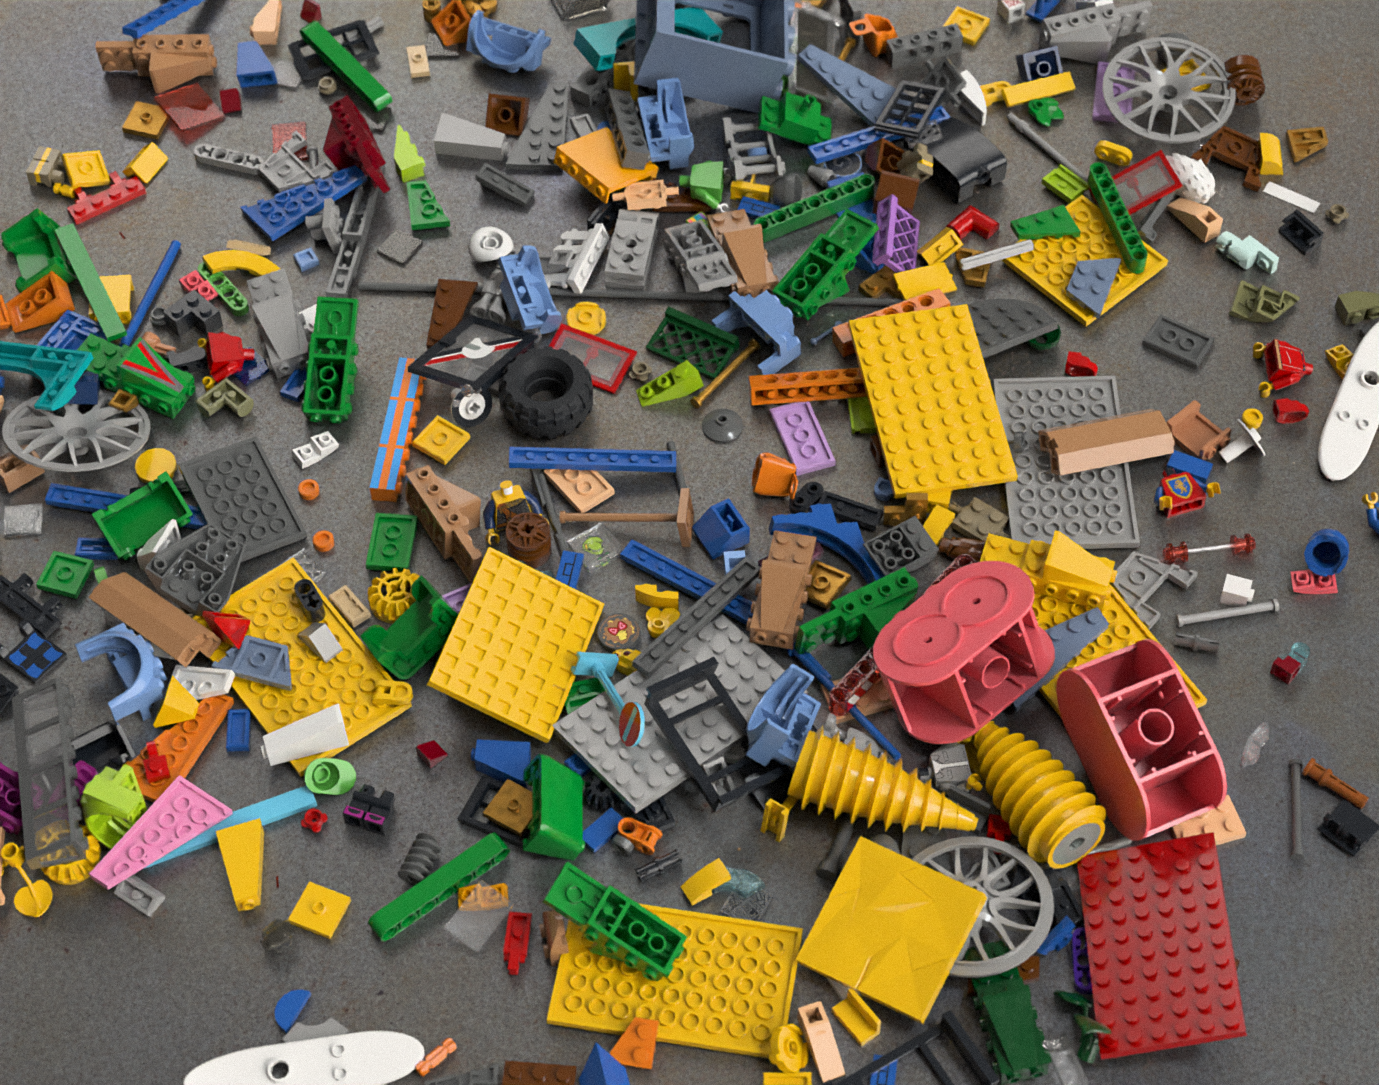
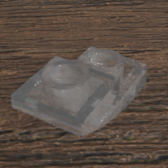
M1265 721L1255 729L1245 745L1239 765L1242 769L1248 764L1253 765L1259 759L1261 746L1269 739L1268 734L1271 727Z

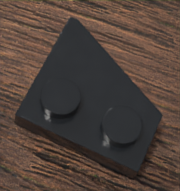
M663 796L637 813L622 799L617 801L619 809L630 817L644 824L654 826L660 831L676 826Z

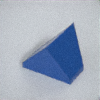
M595 1042L579 1077V1084L630 1085L626 1068Z

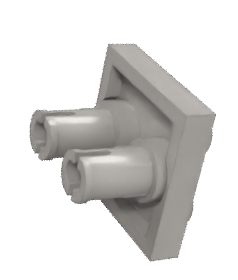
M332 198L324 199L323 213L315 216H306L305 222L308 229L322 227L311 230L313 241L328 240L333 254L339 252L342 243L345 221L340 217L338 205H335Z

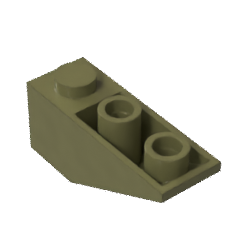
M1352 291L1338 295L1335 310L1344 326L1378 318L1379 294Z

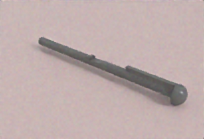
M530 469L541 506L546 507L555 533L553 537L562 557L563 551L568 550L544 476V469ZM577 584L576 590L580 591L579 585Z

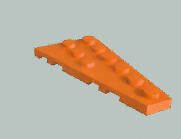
M224 694L204 698L199 702L195 719L178 722L169 731L166 729L154 739L159 756L166 755L171 778L148 783L143 760L149 759L147 746L140 751V754L135 759L125 763L133 768L144 799L154 803L179 775L184 779L186 778L227 715L228 710L233 706V698Z

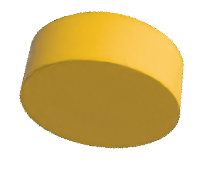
M1250 408L1243 412L1241 421L1247 428L1256 429L1261 426L1263 415L1259 410Z

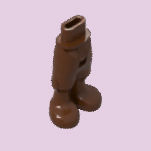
M943 537L938 552L946 553L947 557L972 564L980 562L986 540L961 537L949 539Z

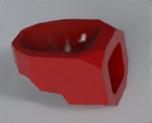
M1068 352L1065 366L1066 374L1071 377L1097 375L1098 367L1096 363L1083 356L1080 352Z
M1282 398L1273 401V415L1278 423H1296L1306 419L1309 415L1308 407L1297 400Z

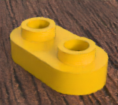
M1105 140L1099 141L1094 148V153L1098 158L1119 166L1129 165L1133 158V154L1128 148Z

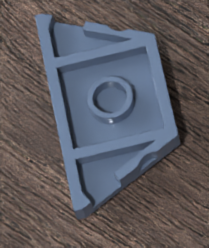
M1121 259L1078 261L1067 287L1066 295L1072 300L1077 301L1082 308L1085 309L1087 307L1094 312L1093 316L1099 319Z
M246 635L239 650L234 647L230 648L223 659L219 662L215 661L211 665L212 668L232 670L235 673V677L289 691L292 690L287 645Z

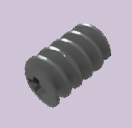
M418 833L416 835V840L413 841L412 847L404 859L405 862L397 873L401 879L416 884L425 879L423 876L430 874L428 869H432L434 866L431 861H436V854L441 852V848L437 845L435 838L426 833Z

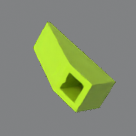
M398 125L394 163L397 174L401 181L405 183L424 176L423 167H425V162L422 156H418L415 144H411L408 132L404 131L401 125Z
M686 360L638 388L636 392L641 405L644 407L688 396L704 385L698 370Z

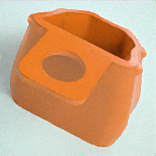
M864 14V19L853 21L849 24L855 36L863 35V40L874 57L886 53L887 40L898 38L890 20L882 16ZM863 24V30H856L855 26Z
M768 452L759 454L752 472L753 492L766 496H783L785 498L790 496L793 500L798 486V479L795 474L796 465L789 463L785 458H780Z

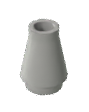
M811 165L807 170V175L824 188L827 187V181L836 179V174L830 169Z

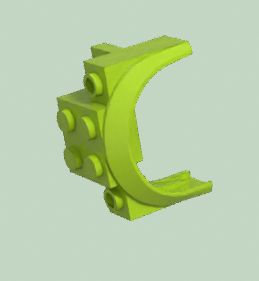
M126 764L123 765L120 771L106 766L101 773L95 775L92 781L86 784L80 801L88 830L99 842L109 849H112L147 811L134 770Z

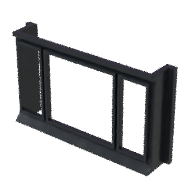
M712 657L646 688L648 695L644 705L715 813L721 807L777 780L783 779L785 775L790 773V770L786 764L777 768L771 759L764 766L768 773L719 796L712 785L713 782L756 761L747 757L706 776L674 727L675 724L723 703L749 743L747 735L748 723L715 675L719 663L715 657ZM708 680L717 694L716 697L671 718L667 716L659 701Z
M948 1010L942 1014L939 1024L834 1085H864L862 1080L917 1048L921 1050L943 1084L954 1085L926 1045L927 1042L943 1033L946 1034L980 1083L979 1085H995L1000 1079L952 1011ZM828 1080V1081H826L825 1083H823V1084H821V1085H833V1084H832V1082H831L830 1080Z

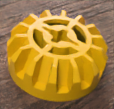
M392 568V573L387 574L385 571H382L380 578H373L372 586L368 587V601L374 616L383 622L393 624L416 601L411 591L410 593L408 592L409 586L419 578V575L417 573L411 574L410 570L406 568L402 572H398L397 568ZM382 585L386 586L387 594L385 597L381 593Z
M63 821L59 822V826L49 827L47 834L39 839V850L52 845L55 839L58 842L61 841L59 836L70 834L69 823ZM79 824V827L83 830L84 837L87 836L89 842V850H86L87 859L41 868L43 873L53 882L62 885H73L83 882L90 877L89 873L100 862L101 847L99 841L90 833L86 825ZM69 845L57 850L53 855L50 853L41 857L40 862L79 854L73 845ZM68 849L71 851V854L68 855L65 853V850Z

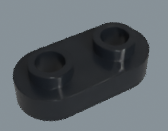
M808 482L795 494L793 500L790 498V512L792 514L799 512L808 513L811 505L819 503L824 493L823 486L818 482Z

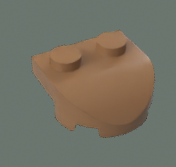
M555 910L542 913L543 924H539L541 938L546 937L547 944L543 945L545 959L550 958L552 967L559 965V954L569 953L563 916Z

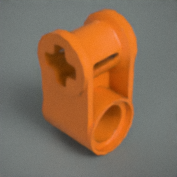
M630 817L621 819L618 824V835L628 839L634 845L635 850L645 855H653L655 851L654 846L663 835L658 828ZM631 830L632 833H625L623 831Z

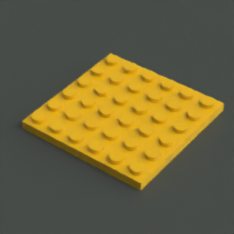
M1081 195L1065 207L1081 231L1080 237L1063 235L1062 238L1044 236L1042 239H1030L1034 245L1032 251L1008 257L1001 261L1086 327L1097 319L1093 316L1094 312L1087 307L1085 309L1082 308L1077 301L1072 300L1066 295L1067 287L1078 261L1121 259L1120 266L1103 307L1102 315L1166 267L1168 260L1142 241L1148 254L1145 270L1139 274L1130 272L1100 208Z

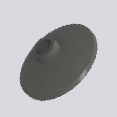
M729 409L713 410L702 421V430L706 437L720 443L735 440L743 429L741 417Z

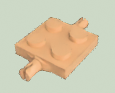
M664 180L635 182L626 186L623 193H612L613 202L625 200L628 210L639 211L646 208L658 209L665 207L667 196L679 195L678 187L666 188Z

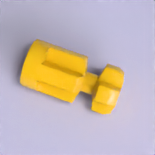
M58 182L53 186L55 194L62 193V196L72 199L76 197L74 189L77 188H72L65 184L61 186V183Z

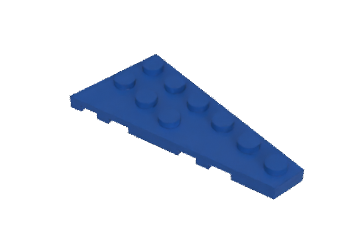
M354 165L333 173L330 178L324 180L318 178L314 180L315 183L308 186L302 184L277 193L275 198L267 201L261 199L257 201L258 204L250 207L245 205L240 208L242 213L273 242L304 222L306 216H313L324 209V199L332 198L333 201H336L367 181V177Z

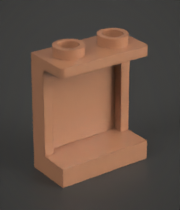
M1194 400L1169 419L1167 425L1172 432L1175 443L1189 455L1205 461L1207 458L1211 459L1221 447L1225 448L1229 444L1231 429L1228 427L1222 431L1199 412L1201 404Z

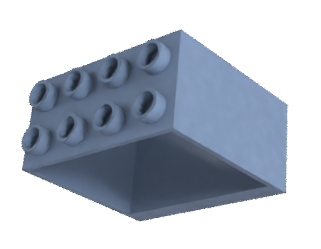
M637 0L634 84L656 89V80L678 78L683 96L759 113V100L761 97L765 96L778 101L783 88V80L781 78L783 75L791 76L795 66L796 55L788 52L795 37V27L788 25L793 16L795 1ZM680 3L721 13L725 17L733 16L747 20L750 24V51L675 33V4Z

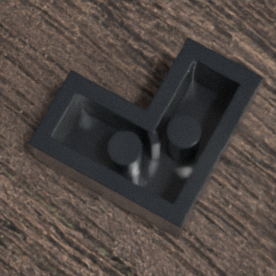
M194 289L163 311L167 327L179 337L193 327H197L207 336L208 333H214L223 326L220 310Z

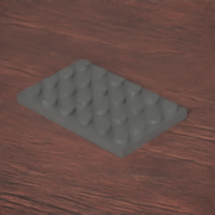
M256 436L178 464V468L206 524H213L246 545L241 562L307 538V533Z

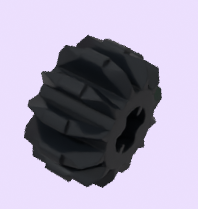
M592 775L590 781H586L583 794L588 806L593 805L595 811L602 807L604 812L607 806L615 807V803L620 800V797L600 777Z

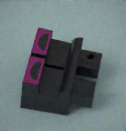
M364 784L359 792L354 790L349 806L346 805L343 811L345 824L361 829L366 828L367 831L385 836L394 815V793L385 790L380 798L374 797L375 788Z

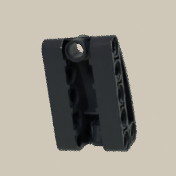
M950 117L938 124H927L919 139L908 138L903 142L905 151L914 152V145L917 143L927 146V153L933 155V175L930 178L955 204L972 197L973 188L976 184L984 183L987 187H991L1005 179L1007 160L1003 153L976 129L954 117Z

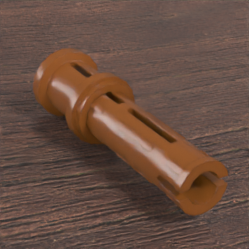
M1311 758L1302 771L1303 776L1308 775L1317 781L1320 787L1326 786L1360 810L1363 809L1369 800V797L1333 775L1330 768L1326 769L1316 763L1314 758Z

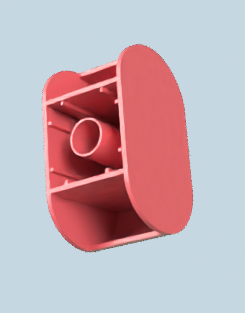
M982 561L963 566L951 572L938 584L930 586L923 596L905 610L898 612L878 634L873 648L874 660L899 722L910 736L931 744H950L962 741L984 727L1042 679L1051 669L1055 659V648L1050 636L1039 627L1032 608L1035 594L1032 582L1028 575L1017 566L1001 561Z
M1143 639L1090 662L1065 670L1059 675L1056 692L1059 711L1065 729L1101 805L1106 809L1108 818L1126 838L1132 841H1139L1223 804L1227 793V779L1221 757L1175 662L1158 642L1152 639Z

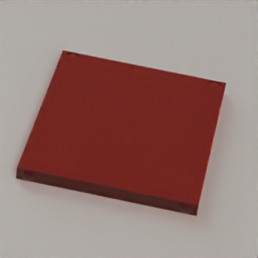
M198 83L154 97L157 104L182 133L225 119V114Z

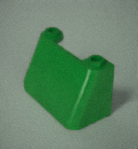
M38 208L1 233L4 249L15 254L21 276L16 278L15 284L16 289L20 293L51 271L67 282V284L77 279L55 233V229L60 228V226Z
M166 471L157 476L153 483L150 481L137 491L107 506V510L100 509L92 514V519L118 559L123 557L124 560H127L136 554L134 552L136 549L145 545L172 519L176 520L177 525L182 528L191 522L189 518L193 516V513Z
M422 575L411 585L410 589L416 601L387 630L380 625H372L360 635L375 658L402 680L412 677L445 644L458 616L455 609Z
M537 754L523 771V781H528V785L532 786V821L528 824L531 835L529 839L525 838L523 840V851L574 861L583 852L585 847L582 819L584 780H582L581 775L550 756Z

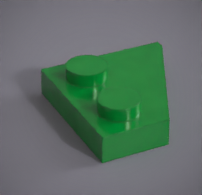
M594 677L573 682L564 703L567 715L605 691L598 678Z

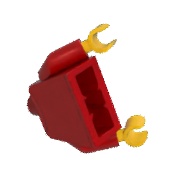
M225 332L208 333L207 340L200 338L197 341L198 346L204 348L207 354L209 373L213 376L212 378L206 376L202 379L206 391L216 386L215 382L219 383L228 376L240 372L244 360H254V349L243 348L240 337L231 336Z

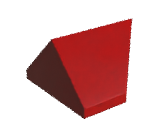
M203 611L202 615L211 631L223 642L239 650L251 620L237 613Z

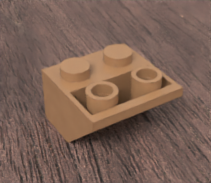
M22 444L20 447L24 450L29 444ZM34 450L29 453L30 455L40 459L39 455ZM11 452L0 457V483L9 493L45 472L43 468L30 465L14 456Z

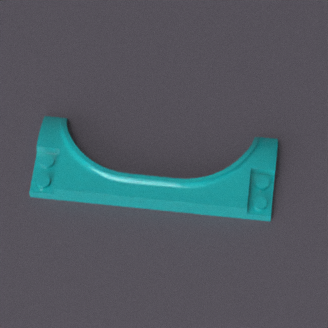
M0 341V370L26 373L36 377L45 385L46 389L35 403V409L54 411L68 403L77 392L74 385L93 360L91 352Z

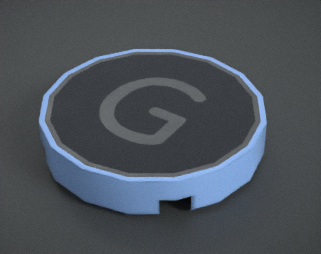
M855 152L825 161L824 168L833 170L836 174V179L861 173L862 160Z

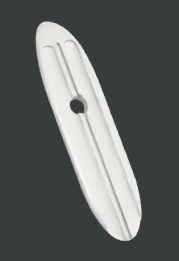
M1379 322L1366 333L1355 350L1321 433L1318 447V462L1326 479H1331V481L1342 480L1350 476L1360 466L1370 448L1379 425ZM1366 375V378L1372 376L1371 380L1375 379L1377 384H1368L1364 376Z
M364 1031L266 1045L236 1051L207 1061L190 1071L186 1075L183 1085H384L411 1073L415 1069V1065L423 1060L424 1048L417 1039L403 1033L391 1031ZM280 1062L286 1063L289 1067L287 1075L281 1079L274 1078L272 1076L273 1066Z

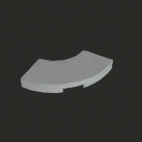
M329 1018L326 1022L316 1026H305L297 1022L282 1039V1042L349 1034L350 1032L333 1018Z

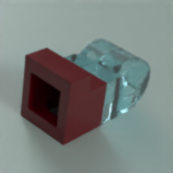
M1303 642L1294 643L1290 653L1284 660L1279 657L1276 658L1270 673L1286 684H1289L1306 665L1310 654L1309 646Z

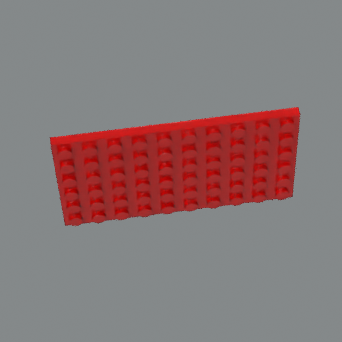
M1214 832L1088 854L1078 861L1096 1022L1104 1024L1112 1030L1111 1034L1097 1032L1101 1059L1247 1036Z

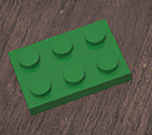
M388 513L375 514L365 564L366 569L392 571V568H397L398 572H402L405 568L409 569L418 516Z

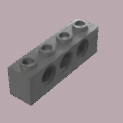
M955 23L890 39L886 42V58L891 68L894 69L928 59L959 53L962 49L963 35Z

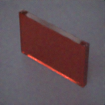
M305 121L272 124L273 153H277L282 148L281 145L292 138V134L295 131H298L307 142V125ZM307 145L293 153L299 160H308Z

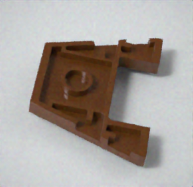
M1223 126L1205 145L1203 144L1191 156V159L1197 161L1201 159L1205 167L1210 156H1214L1219 160L1243 169L1247 173L1242 186L1256 192L1261 188V182H1259L1261 172L1258 164L1260 161L1259 141Z

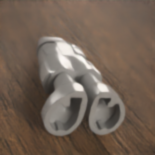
M499 265L485 283L481 291L483 297L472 305L470 314L485 319L488 313L490 321L503 325L506 320V314L502 309V305L506 302L500 289V284L504 277ZM494 300V302L492 303V305L489 307V310H488L489 303Z
M829 713L823 729L825 736L832 738L839 730L840 741H844L843 743L848 744L855 736L856 748L863 751L871 743L872 755L879 757L885 752V749L874 738L866 735L864 732L852 727L846 732L837 727L836 716ZM887 753V762L891 764L892 757Z

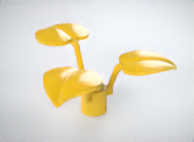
M57 821L42 829L38 833V841L40 837H44L47 834L49 827L59 826V822L63 821ZM70 834L61 835L59 838L61 840L66 839ZM7 843L1 849V857L3 858L2 875L4 867L9 864L11 867L18 869L28 885L16 893L14 898L15 907L23 915L34 918L39 917L46 912L51 904L52 889L44 880L31 883L21 867L25 861V847L23 845L18 847L15 843Z

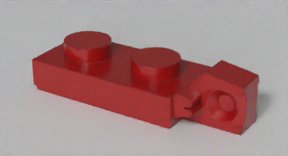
M509 911L503 949L504 962H509L508 975L518 976L519 964L525 963L527 958L533 918L532 913Z

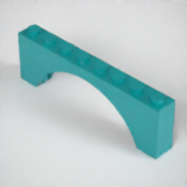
M688 7L675 10V33L720 43L723 31L703 9ZM636 17L578 28L573 44L596 71L610 69L613 67L616 49L623 43L635 39Z

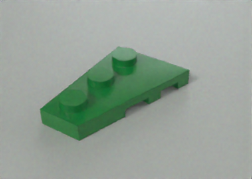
M427 181L407 182L412 230L450 226V220L445 216L443 208L435 199V195Z
M1064 205L1010 222V227L1018 240L1042 239L1044 236L1062 238L1063 235L1080 237L1081 231Z

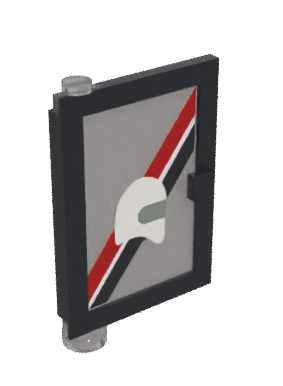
M469 315L408 366V372L459 388L465 397H470L473 393L482 394L502 377V372L508 363H512L514 357L520 353L525 354L529 349L534 348V345L540 342L542 335L538 328L518 330Z

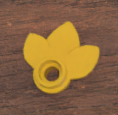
M656 607L648 609L645 618L648 621L647 630L650 636L658 638L680 617L679 610L665 608L660 611Z

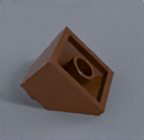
M489 93L485 127L504 134L521 136L528 118L530 98Z
M880 138L868 145L865 162L880 175L882 170L900 174L901 170L898 169L896 163L902 160V154L906 151L886 139Z

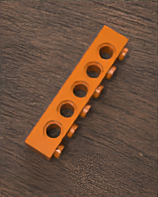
M940 288L856 319L950 307L951 303ZM848 322L832 328V342L843 357L855 353Z
M860 368L749 376L751 405L867 396Z

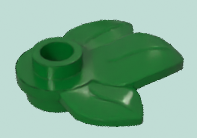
M1053 98L1032 99L1028 104V112L1036 117V120L1044 126L1049 127L1051 120H1062L1064 118L1062 110L1057 107L1058 101Z

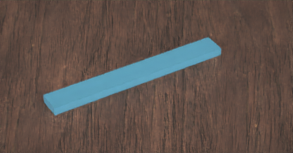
M303 786L233 811V814L147 867L217 843L216 831L258 818H260L262 826L314 808L317 806V802L313 792L307 786Z

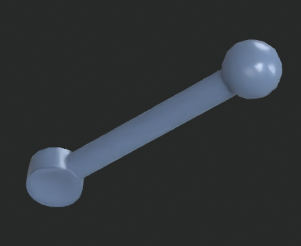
M836 321L833 327L843 323L841 321ZM833 327L818 337L811 338L810 344L816 345L820 339L832 332Z

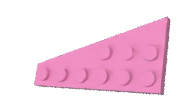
M179 775L89 873L90 878L109 890L233 814L232 809Z

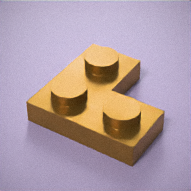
M884 266L858 287V291L867 298H878L887 291L895 299H903L900 291H897L898 287L892 276L896 272L888 266Z
M906 493L905 506H884L883 525L897 526L914 516L917 517L921 524H924L927 514L928 493Z

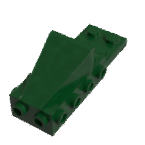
M1002 940L982 945L989 959L1010 952ZM975 947L968 948L964 955L965 961H983ZM1017 966L996 975L970 978L975 992V996L972 997L975 1011L979 1010L981 1016L979 1018V1025L981 1031L986 1033L987 1040H985L987 1052L993 1056L992 1068L995 1074L999 1076L1001 1085L1014 1084L1022 1080L1048 1075L1049 1063H1052L1049 1049H1044L1042 1043L1045 1041L1042 1027H1037L1035 1021L1038 1020V1014L1035 1005L1032 1006L1030 987L1028 984L1024 985Z

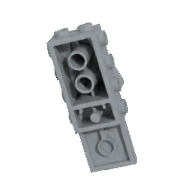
M1150 0L1115 8L1113 3L1045 18L1043 19L1038 42L1039 49L1057 46L1060 57L1098 64V61L1107 62L1110 47L1112 44H1115L1118 36L1142 32L1147 29L1153 5Z
M702 220L665 229L666 240L663 241L666 252L669 251L671 260L674 259L676 267L680 268L685 292H707L713 288L727 287L738 282L736 273L729 265L727 254L724 253V250Z
M283 268L247 280L253 300L252 308L254 313L252 315L255 324L260 325L257 331L260 339L265 341L261 343L265 355L269 354V357L266 358L269 369H274L277 378L290 375L296 369L304 370L306 361L309 360L308 340H311L308 328L304 329V325H307L303 313L299 314L302 308L299 299H294L285 269Z

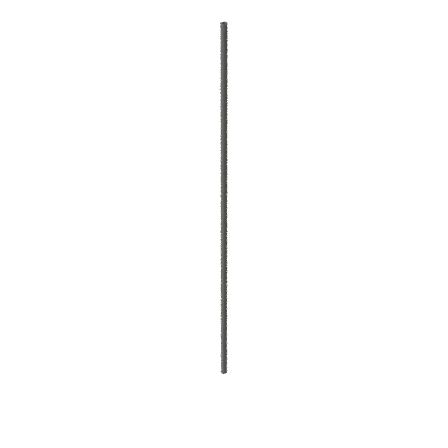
M359 282V290L436 292L437 284ZM478 285L474 293H481L484 286ZM548 288L551 296L729 301V295L731 294L583 289L581 294H574L572 288ZM838 297L826 304L891 306L904 300Z

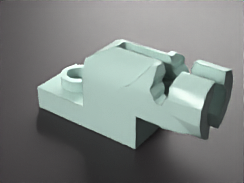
M1225 231L1217 238L1216 242L1218 244L1215 245V248L1223 254L1227 253L1229 259H1232L1245 270L1254 264H1258L1260 268L1267 271L1270 275L1276 271L1279 257L1251 235L1241 240L1234 234Z

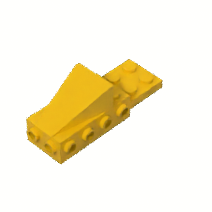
M1057 530L1054 532L1051 544L1032 539L1030 544L989 533L980 562L1001 561L1017 566L1028 575L1036 593L1093 608L1098 607L1100 610L1103 609L1105 600H1110L1112 588L1109 587L1110 582H1115L1117 571L1113 570L1115 561L1093 556Z

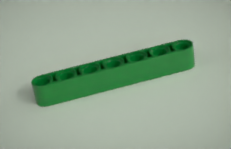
M314 20L299 30L302 39L375 112H379L393 102L389 92L319 22Z
M1100 162L1092 163L1089 169L1088 185L1128 270L1135 274L1142 273L1145 270L1148 256L1145 246L1106 165Z
M869 174L860 175L761 216L754 221V225L761 224L763 243L769 242L872 199L875 195V179Z
M496 833L487 835L374 913L368 920L369 926L382 941L391 939L457 893L458 888L466 887L503 861L510 853L509 847Z

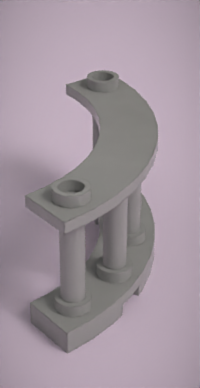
M731 117L723 118L725 146L729 145L726 155L734 182L743 181L744 177L751 174L774 172L776 177H781L782 173H785L784 161L781 162V157L777 156L771 132L765 131L766 141L738 144L734 142L733 134H736V132L762 130L758 128V122L735 125V123H731ZM760 147L768 149V155L737 156L738 151H747L748 149ZM766 162H770V163H771V164H762V165L746 166V164H756V163H766Z

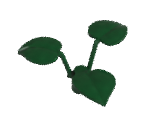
M1055 990L1053 995H1059L1066 1001L1082 1007L1083 1015L1076 1013L1073 1015L1082 1030L1079 1040L1080 1045L1075 1056L1083 1061L1093 1063L1099 1051L1098 1038L1093 1036L1094 1032L1111 1034L1112 1030L1104 1024L1088 1018V1007L1093 1008L1094 1006L1089 999L1074 992Z

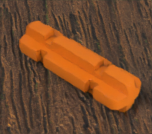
M446 1038L442 1042V1046L438 1045L424 1057V1061L421 1060L415 1065L417 1073L420 1076H425L430 1072V1068L433 1069L447 1057V1053L451 1054L457 1048L455 1042L451 1038Z

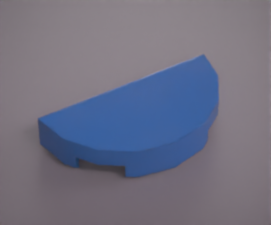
M1068 916L1046 936L1044 942L1037 950L1039 954L1048 955V952L1054 949L1060 951L1069 943L1073 937L1071 932L1075 924Z
M302 989L292 990L283 995L277 1002L275 1019L279 1028L286 1034L310 998V991Z

